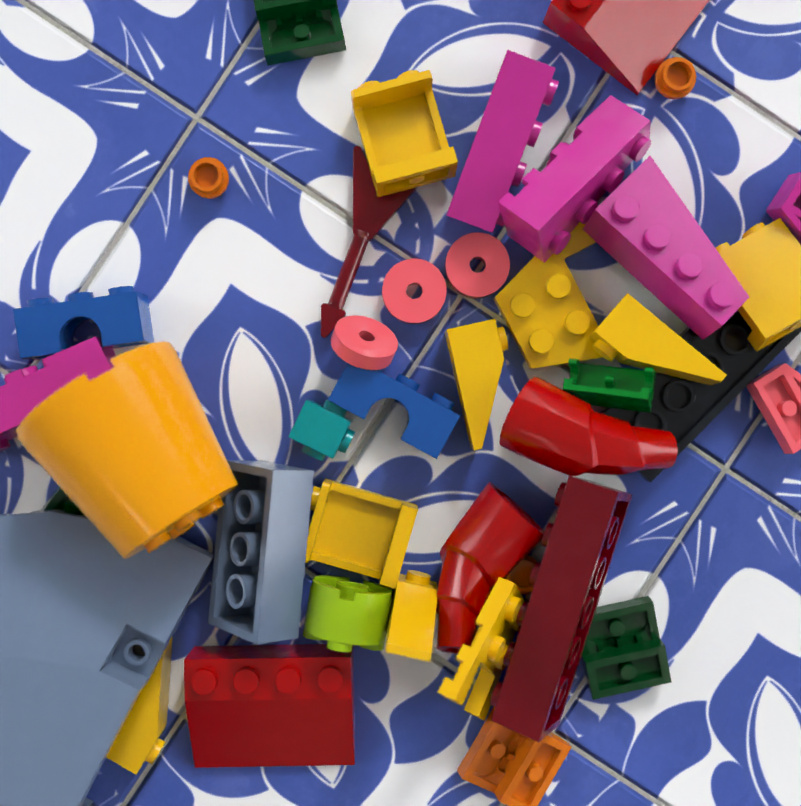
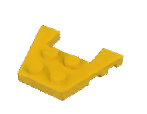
M580 222L570 233L571 238L562 252L558 255L553 253L545 263L534 256L493 298L529 369L568 363L570 358L579 359V361L602 358L593 348L595 342L590 338L598 324L564 260L596 243L582 230L586 223L582 224Z
M501 577L498 578L475 621V625L479 627L471 646L463 644L456 656V661L460 662L454 679L451 680L445 677L438 691L443 697L462 706L476 672L480 668L481 670L464 711L483 721L487 717L492 694L499 682L502 670L506 667L503 665L505 653L513 641L516 631H520L521 627L516 625L519 610L525 602L516 584Z

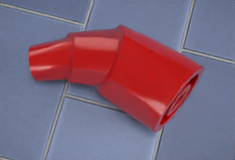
M538 377L530 379L516 397L504 421L499 441L501 447L568 476H578L584 473L624 475L634 471L670 468L674 465L678 453L676 438L670 431L631 426L628 421L595 412L587 402Z
M491 482L487 483L440 550L442 568L437 589L436 612L438 613L437 650L458 654L463 644L471 646L478 629L475 621L498 578L505 579L543 538L544 530L514 500Z

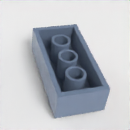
M227 460L238 486L221 499L225 505L218 511L208 624L257 645L297 639L301 619L314 470L267 461Z

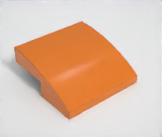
M493 707L458 767L457 772L463 780L493 792L499 802L507 806H538L572 747L568 742L552 732L540 742H536L491 721L495 709Z

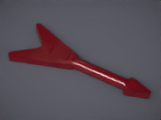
M360 146L353 148L354 236L328 304L323 303L321 305V337L324 339L332 333L336 323L346 316L343 307L368 242L379 233L418 188L377 197L369 165Z

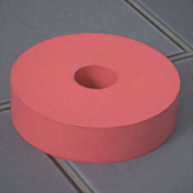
M482 232L469 233L457 239L450 247L445 259V274L449 284L456 292L468 298L478 299L492 295L505 283L510 270V259L504 245L494 236ZM480 259L484 263V270L479 273L472 271L470 261Z
M406 259L395 264L388 271L383 281L382 297L387 310L394 318L407 324H421L431 320L439 313L446 299L447 288L442 273L435 265L423 259ZM410 285H418L421 288L422 294L419 298L412 299L407 295L406 290Z
M352 315L343 317L336 323L331 337V346L343 361L352 366L365 370H380L392 363L398 348V340L395 334L381 322L365 316Z

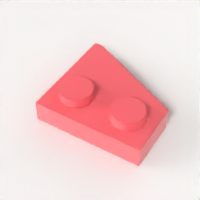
M784 363L774 366L753 379L746 387L784 454H794L801 450V374Z

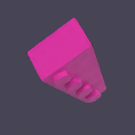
M507 50L446 216L492 233L496 224L504 226L498 201L509 192L511 185L515 187L520 185L527 163L520 161L526 145L535 146L543 123L536 121L542 104L550 106L559 81L552 79L555 67Z
M610 95L576 127L573 135L574 141L571 144L560 142L550 152L547 166L541 172L533 168L522 178V184L525 186L516 196L507 192L498 201L507 235L544 263L553 253L558 255L567 246L571 238L570 233L580 222L584 224L589 220L598 206L597 202L606 191L611 193L618 187L624 177V170L633 160L635 162L640 161L647 153L651 145V121Z
M651 156L594 210L582 229L702 340L723 326L749 298V295Z
M95 336L42 360L44 368L38 370L37 366H29L4 375L6 384L0 387V452L11 447L9 440L18 436L16 430L23 419L53 393L84 373L91 381L113 369L114 366L111 363V359L116 357L113 348L103 347L101 337Z

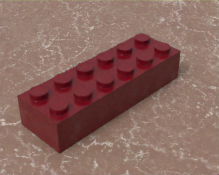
M573 476L568 477L567 483L562 482L560 484L554 502L555 506L559 507L554 523H548L542 538V546L546 547L542 562H537L534 565L530 575L529 586H532L533 590L529 602L522 604L517 616L516 625L521 628L516 643L512 641L505 653L503 665L508 667L504 681L498 682L492 694L491 705L495 709L491 721L536 742H540L559 726L633 494Z

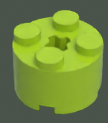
M333 575L315 576L312 579L309 591L303 637L312 640H328L327 648L337 652H351L353 645H360L364 649L373 651L384 650L392 602V589L367 580H363V584L349 581L350 577Z

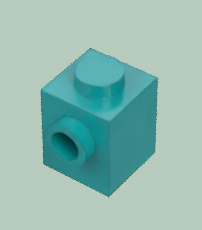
M306 400L288 437L304 445L301 450L302 452L315 459L324 461L326 456L333 459L338 451L346 453L355 431L349 429L353 420L345 417L347 410L329 400H326L323 406L312 400Z

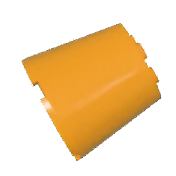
M169 342L147 344L111 359V363L114 366L113 369L91 381L85 373L34 408L23 419L16 430L19 436L18 439L23 447L124 559L144 549L151 553L169 540L178 538L195 526L194 523L200 518L204 519L225 504L221 499L238 486L176 350Z

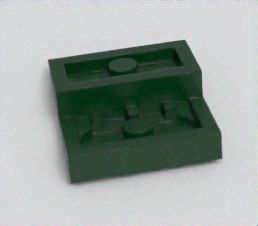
M254 0L264 55L268 66L346 50L337 0Z
M649 596L596 608L581 655L586 680L593 700L672 682L666 648L659 636L654 603Z

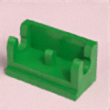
M569 359L570 377L569 379H564V391L593 406L651 413L657 375L655 368L645 367V370L586 364L580 363L579 359Z

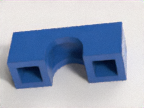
M120 286L108 289L109 295L94 297L93 292H79L69 294L68 301L54 303L53 298L28 300V307L13 309L20 359L40 360L74 346L76 329L88 320H93L99 327L103 347L116 349L154 343L148 296L137 291L134 292L133 286Z
M347 363L328 400L362 419L366 418L371 407L380 399L393 398L400 401L408 412V423L400 439L437 459L460 418L459 414L453 412L456 404L437 393H434L431 399L417 392L420 384L400 373L396 380L383 374L381 372L383 369L365 370Z

